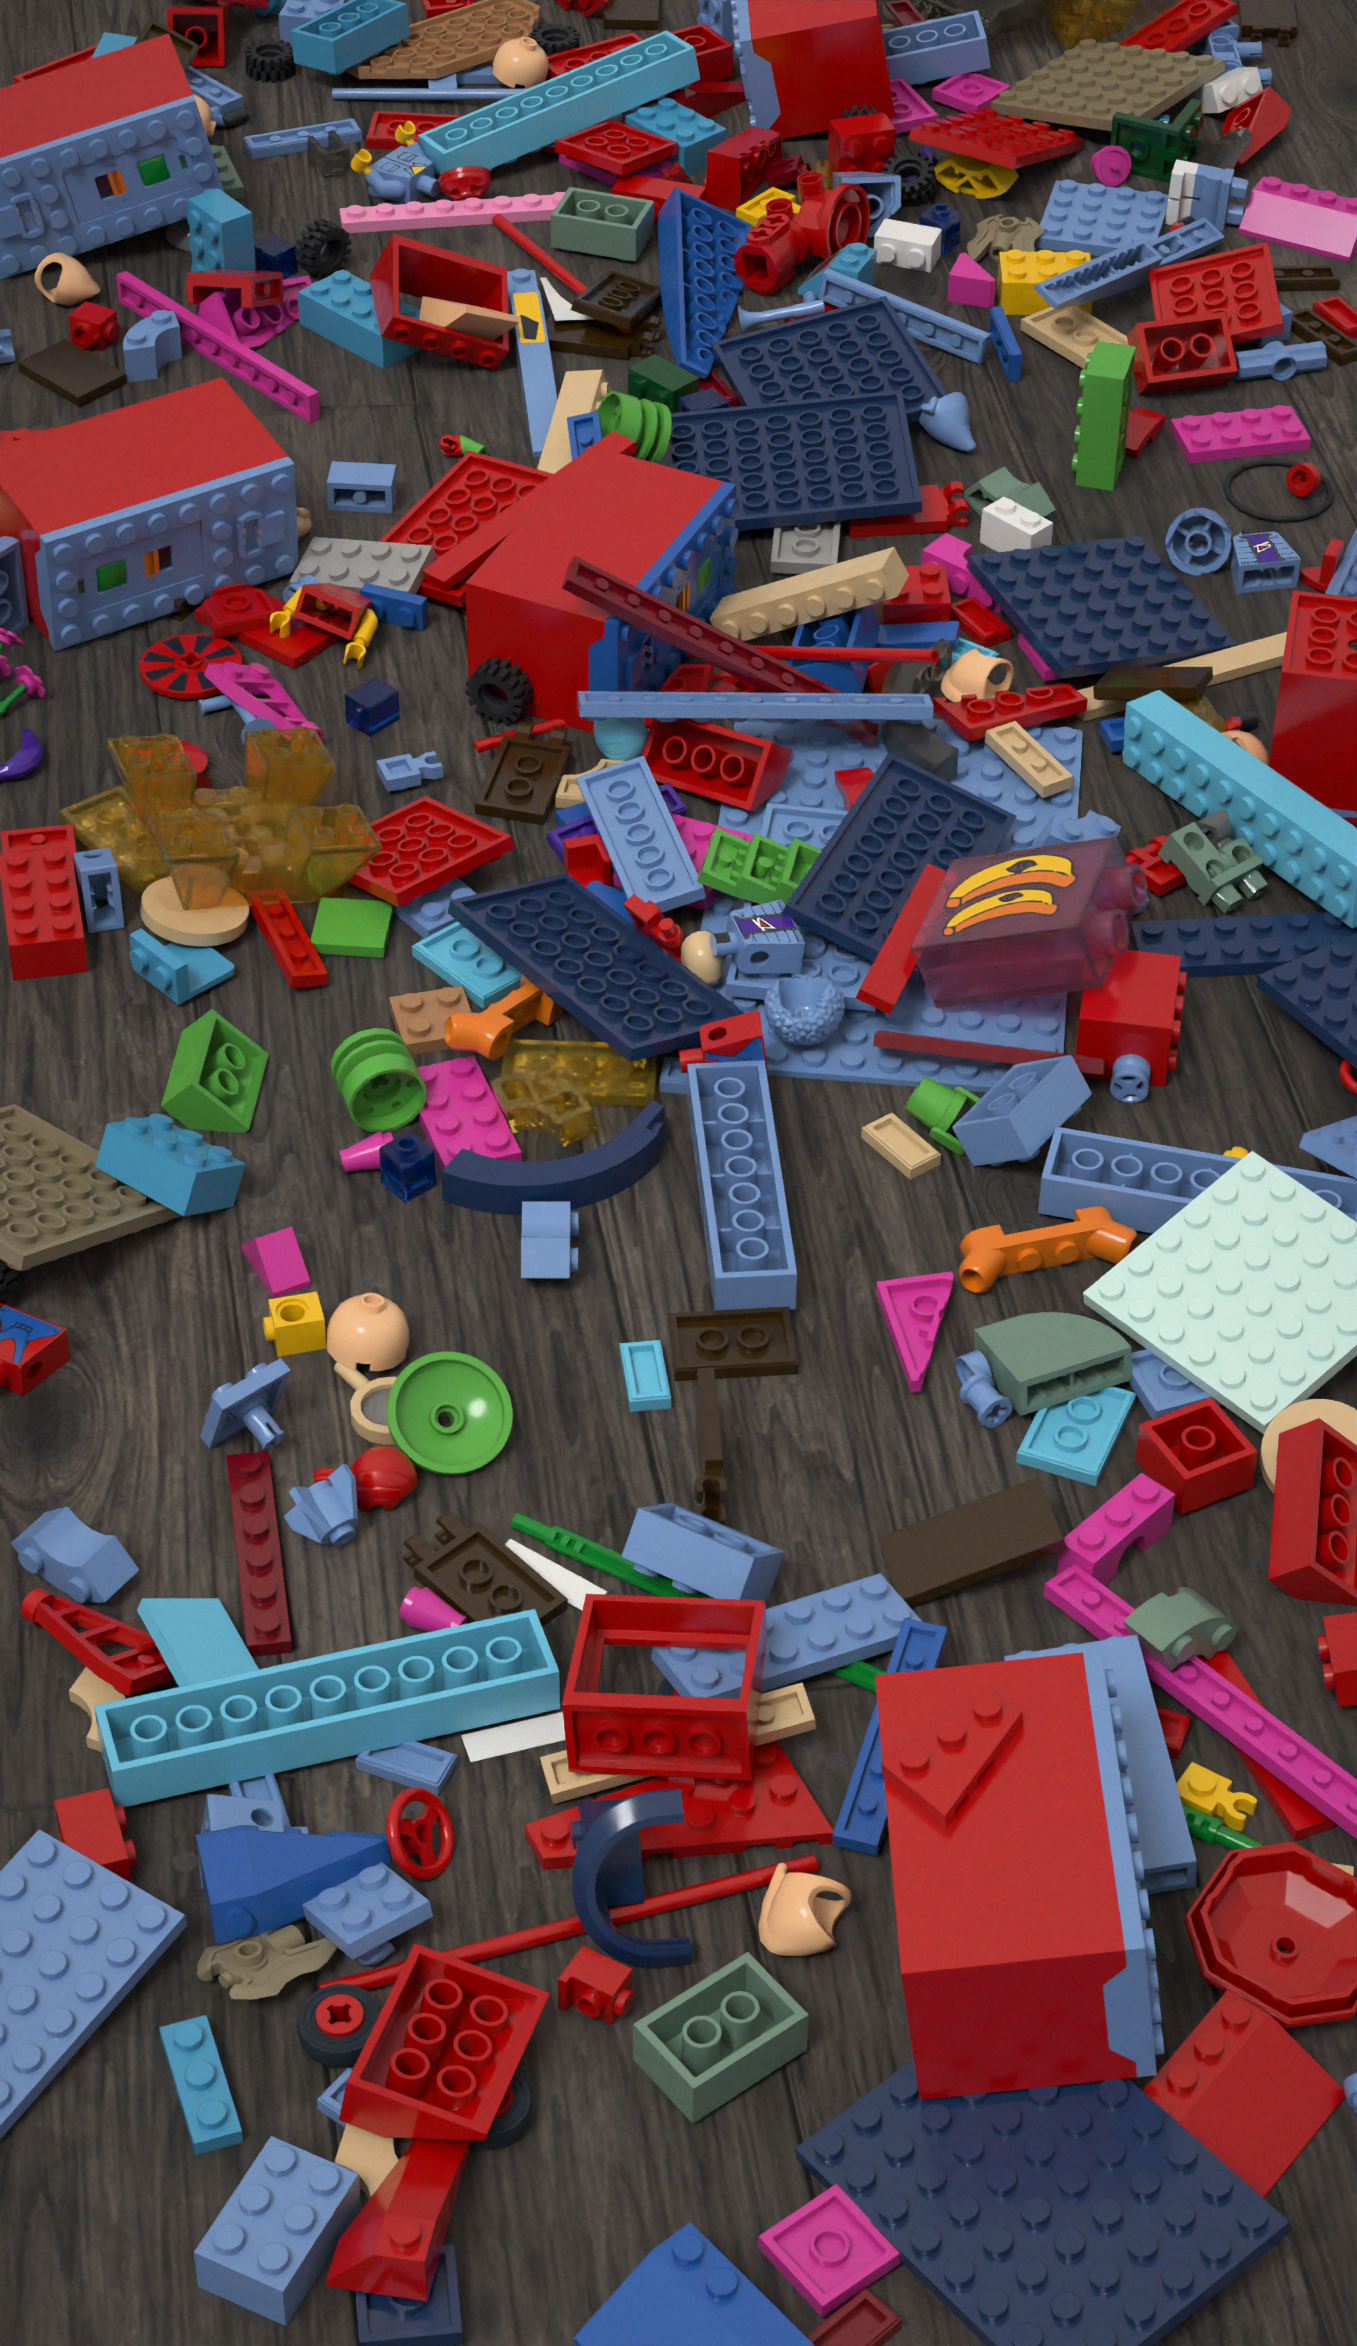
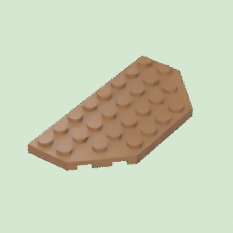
M482 0L409 25L410 36L399 41L398 45L389 46L382 50L379 55L370 56L363 60L361 64L351 66L345 69L344 72L359 80L438 79L458 71H470L473 69V66L482 63H493L499 47L508 40L522 37L530 38L532 36L530 33L533 32L534 28H537L541 19V6L528 0Z

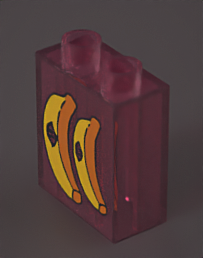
M1117 836L952 860L910 948L936 1009L1103 988L1116 955L1124 954L1127 951L1129 944L1128 925L1134 911L1142 909L1146 905L1147 882L1145 874L1139 864H1127Z

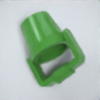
M924 1076L911 1094L904 1109L931 1129L929 1133L931 1138L960 1156L966 1155L960 1141L946 1131L963 1104L972 1108L980 1098L958 1086L952 1090Z

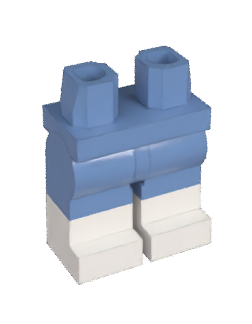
M1176 159L1171 175L1165 224L1172 225L1176 221L1191 216L1195 221L1205 217L1220 231L1224 230L1225 224L1240 225L1245 206L1231 204L1230 198L1245 200L1249 181L1234 177L1235 169L1226 168L1223 170L1218 167Z

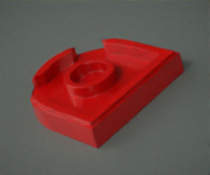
M229 584L216 588L212 591V596L203 602L204 618L215 638L270 626L271 614L278 612L265 591L257 588V591L244 589L243 584Z

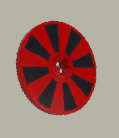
M182 634L163 639L149 647L140 659L139 668L141 679L151 690L172 698L197 699L221 692L204 676L209 663L224 664L225 662H233L238 665H243L239 650L232 643L222 638H215V636L207 634Z

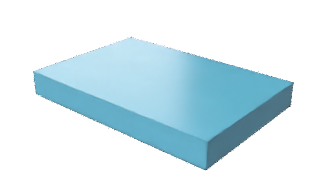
M458 921L412 945L413 957L453 987L463 986L466 997L482 1009L502 1000L513 990L521 988L520 979L522 974L509 965L490 947L486 946L484 942L468 929L464 928Z
M1112 1386L1038 1410L1017 1452L1016 1463L1097 1486L1136 1403L1137 1393Z
M142 1598L137 1611L179 1687L259 1670L219 1598Z

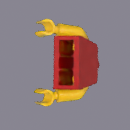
M332 583L304 584L285 604L283 611L271 614L270 633L280 628V638L288 637L290 635V619L298 618L348 640L353 639V642L348 643L346 646L343 663L346 664L349 658H356L358 660L356 669H360L364 663L365 647L369 646L377 629L378 618L374 611L370 609L372 604L370 598Z

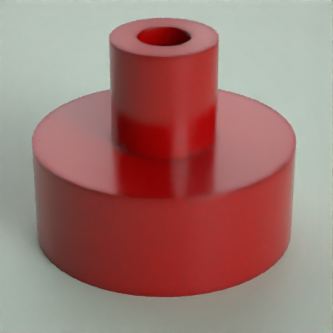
M1303 462L1296 464L1287 472V486L1296 496L1312 494L1320 486V472L1312 463Z

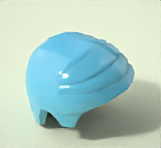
M606 718L604 721L594 722L593 728L595 741L606 758L628 761L642 755L650 730L649 728L646 730L644 718L636 722L624 721L621 718Z

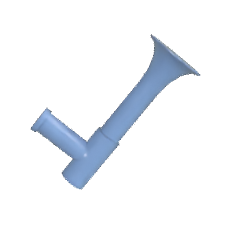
M809 291L803 296L804 303L794 304L789 307L762 312H748L739 305L738 311L742 333L746 334L750 328L763 323L826 312L824 300H817L816 294Z
M221 695L206 700H198L202 715L233 706L245 723L241 732V740L248 749L253 751L263 750L274 742L276 738L275 725L268 719L256 718V716L228 696Z

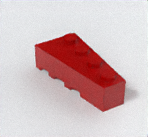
M750 126L708 150L707 175L703 184L706 187V202L716 207L734 211L745 204L766 179L768 166L783 159L784 133Z

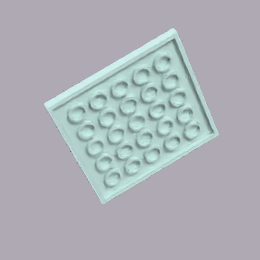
M1251 1151L1084 1291V1303L1264 1434L1269 1423L1280 1411L1294 1403L1308 1399L1357 1356V1222Z

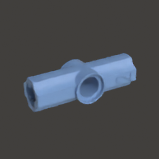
M1272 341L1266 344L1263 349L1235 352L1238 372L1233 378L1237 381L1272 376L1277 381H1284L1292 377L1294 373L1322 370L1327 364L1326 346L1322 341L1287 346L1280 341Z

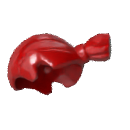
M376 1446L367 1449L350 1467L356 1478L357 1508L365 1512H369L375 1505L383 1506L385 1511L392 1510L404 1497L413 1492L418 1481L417 1472L411 1460L402 1451L391 1446ZM322 1467L314 1471L315 1483L329 1480L328 1476L335 1469Z

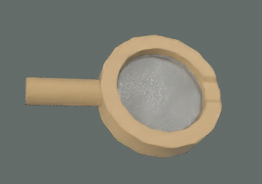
M337 1362L334 1366V1371L356 1390L350 1401L351 1424L357 1434L369 1442L382 1445L395 1444L387 1425L386 1406L389 1392L397 1377H383L369 1381L357 1369L346 1367Z

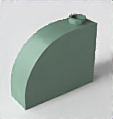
M1059 1312L1031 1313L974 1329L975 1350H979L986 1358L991 1369L994 1386L1004 1397L1009 1398L1013 1408L1020 1416L1131 1380V1346L1111 1327L1085 1316Z

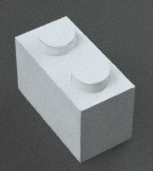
M1241 67L1216 76L1194 91L1196 100L1202 101L1201 113H1220L1239 105L1263 89L1258 68Z
M884 219L874 235V249H877L876 263L931 272L941 255L942 229Z
M1002 497L982 509L980 543L997 552H1005L1014 549L1040 548L1044 545L1052 544L1053 522L1015 503L1013 500Z

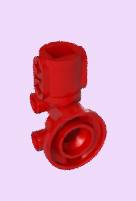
M811 171L797 177L801 205L799 213H793L792 201L790 199L777 198L767 202V217L746 234L747 243L743 244L734 255V266L739 278L749 288L754 289L756 294L770 295L779 291L796 275L795 266L803 262L807 254L823 257L825 261L847 244L863 243L866 245L870 229V204L864 189L859 185L843 183L834 190L825 189L822 173Z

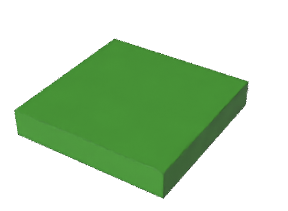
M321 897L311 942L318 954L384 958L394 915V905L387 901Z

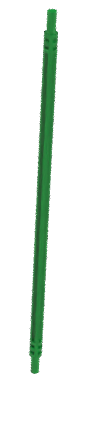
M519 1512L512 1519V1529L544 1542L547 1549H554L565 1557L566 1555L570 1556L576 1562L581 1561L659 1597L711 1599V1596L698 1590L696 1594H692L671 1585L673 1579L659 1574L658 1577H652L642 1574L633 1568L635 1563L622 1558V1554L597 1544L586 1537L579 1536L577 1533L568 1531L559 1525L550 1527ZM861 1660L827 1671L876 1693L875 1675L886 1674V1671ZM1182 1803L1191 1837L1195 1839L1201 1838L1211 1846L1216 1842L1231 1850L1264 1846L1263 1843L1225 1827L1223 1820L1214 1818L1203 1811L1196 1810L1194 1807Z

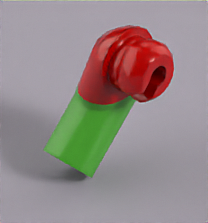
M444 435L439 441L441 452L448 457L464 456L468 451L488 455V448L462 435Z

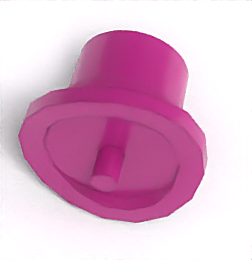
M1106 146L1096 152L1091 158V170L1100 183L1105 186L1114 187L1121 184L1127 178L1131 169V157L1128 151L1120 146Z

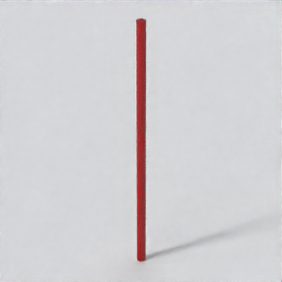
M814 1854L780 1862L787 1865V1873L812 1874L818 1872V1863ZM779 1863L644 1898V1903L609 1907L608 1910L612 1924L615 1926L770 1885ZM574 1916L441 1951L440 1953L471 1964L587 1932L581 1924L579 1917ZM406 1961L319 1983L318 1990L335 1984L355 1985L367 1991L395 1984Z

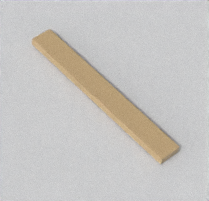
M1287 632L1163 667H1212L1213 679L1206 687L1282 666ZM1094 686L1077 691L1088 699L1087 711L1077 713V715L1085 722L1126 710V703L1132 700L1094 699Z

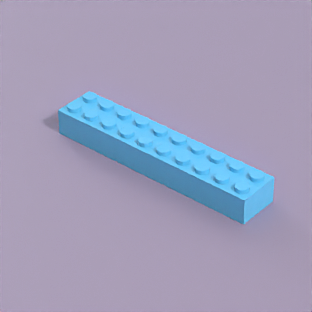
M666 30L419 134L420 146L428 159L434 163L435 174L438 177L446 171L464 166H480L491 171L492 168L503 163L508 164L516 161L517 157L527 153L538 152L543 146L553 143L557 139L587 129L602 121L613 120L618 114L628 110H636L642 104L651 100L662 99L666 94L677 89L688 88L691 83L700 80L695 48Z
M1157 690L1126 703L1124 749L1122 752L1123 763L1200 819L1220 809L1226 810L1229 813V822L1232 828V833L1229 836L1231 840L1244 838L1251 846L1254 855L1258 854L1262 858L1265 866L1352 929L1357 927L1356 827L1162 691Z
M535 1609L95 1705L94 1708L99 1745L115 1804H122L123 1807H128L236 1781L358 1755L368 1750L371 1752L402 1745V1743L408 1741L424 1740L560 1709L559 1669Z

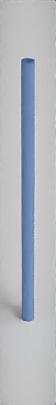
M333 88L332 98L333 100H502L526 89Z

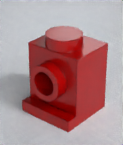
M585 1946L580 1948L558 1978V2008L565 2012L572 2005L590 2018H599L613 2025L618 2017L624 2018L627 2016L635 2001L636 1993L632 1990V1969Z

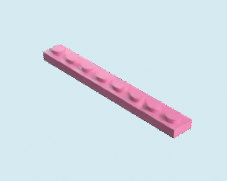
M565 192L540 196L536 194H527L523 197L497 196L493 199L468 198L462 201L442 199L431 203L412 201L400 205L382 203L369 207L352 205L348 208H339L341 228L346 232L362 233L493 224L492 218L496 214L502 215L510 223L550 220L551 213Z

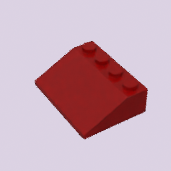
M414 1943L346 2082L339 2121L387 2138L485 2141L550 1993Z
M1230 1990L1225 1992L1158 2071L1157 2075L1142 2090L1263 2199L1266 2198L1346 2098L1344 2089L1270 2014Z

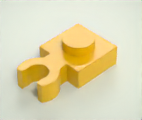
M1191 1762L1176 1783L1181 1803L1203 1811L1212 1817L1216 1814L1223 1817L1225 1824L1233 1830L1243 1831L1245 1828L1246 1815L1237 1811H1244L1252 1816L1256 1812L1257 1799L1244 1792L1232 1793L1233 1781L1194 1762Z

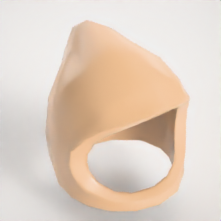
M53 253L42 260L35 272V284L38 290L53 303L59 305H76L96 296L101 291L99 285L92 279L87 269L77 259L64 253ZM52 262L60 263L62 265V272L58 286L51 290H45L41 284L43 269Z
M979 648L969 650L960 656L946 671L941 682V691L946 698L953 702H960L961 695L976 694L977 699L995 698V692L1009 691L1014 677L1013 665L1010 661L1003 658L982 655ZM1004 663L1006 666L1005 679L1001 684H992L987 677L996 665Z
M779 1863L762 1903L758 1924L760 1942L771 1953L781 1956H808L826 1952L832 1947L837 1946L833 1934L837 1919L850 1904L853 1897L851 1891L843 1884L823 1876L807 1873H787V1865ZM822 1891H831L839 1894L844 1899L833 1901L816 1897V1895Z

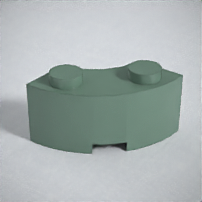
M1005 466L979 480L962 493L965 500L981 517L983 508L1002 497L1011 499L1042 517L1056 510L1040 482L1034 484L1023 483L1013 477Z
M1180 1587L1177 1594L1170 1597L1163 1592L1155 1595L1123 1620L1129 1636L1137 1635L1141 1649L1168 1671L1173 1670L1178 1664L1194 1655H1203L1209 1660L1217 1651L1226 1649L1239 1630L1238 1626L1229 1617L1196 1591L1186 1587Z

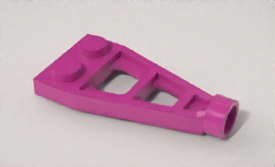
M233 662L208 664L204 676L223 694L257 718L270 720L275 725L278 733L294 742L304 752L310 753L320 747L324 740V732L315 723L307 721L282 685L269 674L270 671L267 667L258 663H251L250 665H238ZM253 695H269L271 699H257Z

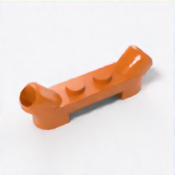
M521 975V988L513 990L499 1002L492 1003L483 1012L454 1011L446 1022L445 1042L451 1050L477 1052L493 1061L507 1053L510 1037L513 1033L535 1019L548 1026L560 1018L566 1010L554 1002L551 997L524 975Z
M1102 1206L1075 1210L1074 1222L1004 1235L1000 1225L979 1228L967 1234L961 1242L960 1250L964 1260L960 1264L958 1276L965 1289L976 1294H984L990 1290L1000 1276L1093 1258H1100L1118 1264L1137 1248L1138 1235L1134 1228L1115 1222L1110 1211Z

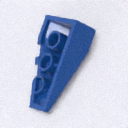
M239 1825L195 1835L207 1915L217 1945L258 1936L305 1917L302 1904L319 1896L322 1891L336 1887L355 1877L365 1868L383 1862L391 1869L389 1848L385 1834L331 1831L327 1835L302 1834L301 1829L285 1828L284 1832L259 1831L258 1826Z

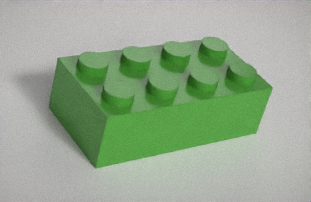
M1097 341L1094 352L1087 354L1085 369L1081 370L1079 389H1083V395L1079 397L1076 417H1081L1080 425L1076 426L1074 445H1078V452L1074 453L1071 472L1076 473V486L1114 491L1125 459L1135 346Z

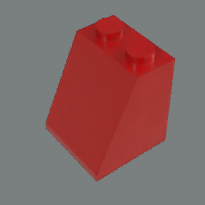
M171 6L167 8V27L200 45L199 52L190 66L225 67L229 40V7Z

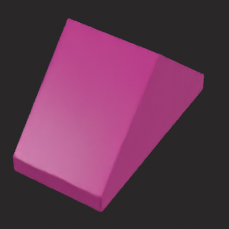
M961 253L949 273L947 301L984 308L994 307L996 280L969 255Z
M292 1226L241 1243V1250L273 1299L311 1287L310 1278Z

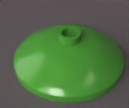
M444 1351L418 1358L399 1374L388 1395L386 1419L394 1443L400 1451L406 1454L413 1464L431 1473L457 1476L481 1469L499 1454L511 1431L513 1410L506 1386L496 1372L488 1365L467 1354ZM438 1417H448L452 1425L450 1427L441 1426L438 1422Z

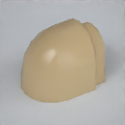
M697 931L689 935L682 943L681 963L708 985L714 986L718 983L719 978L722 977L724 972L723 957L712 955L710 947V936L712 933Z

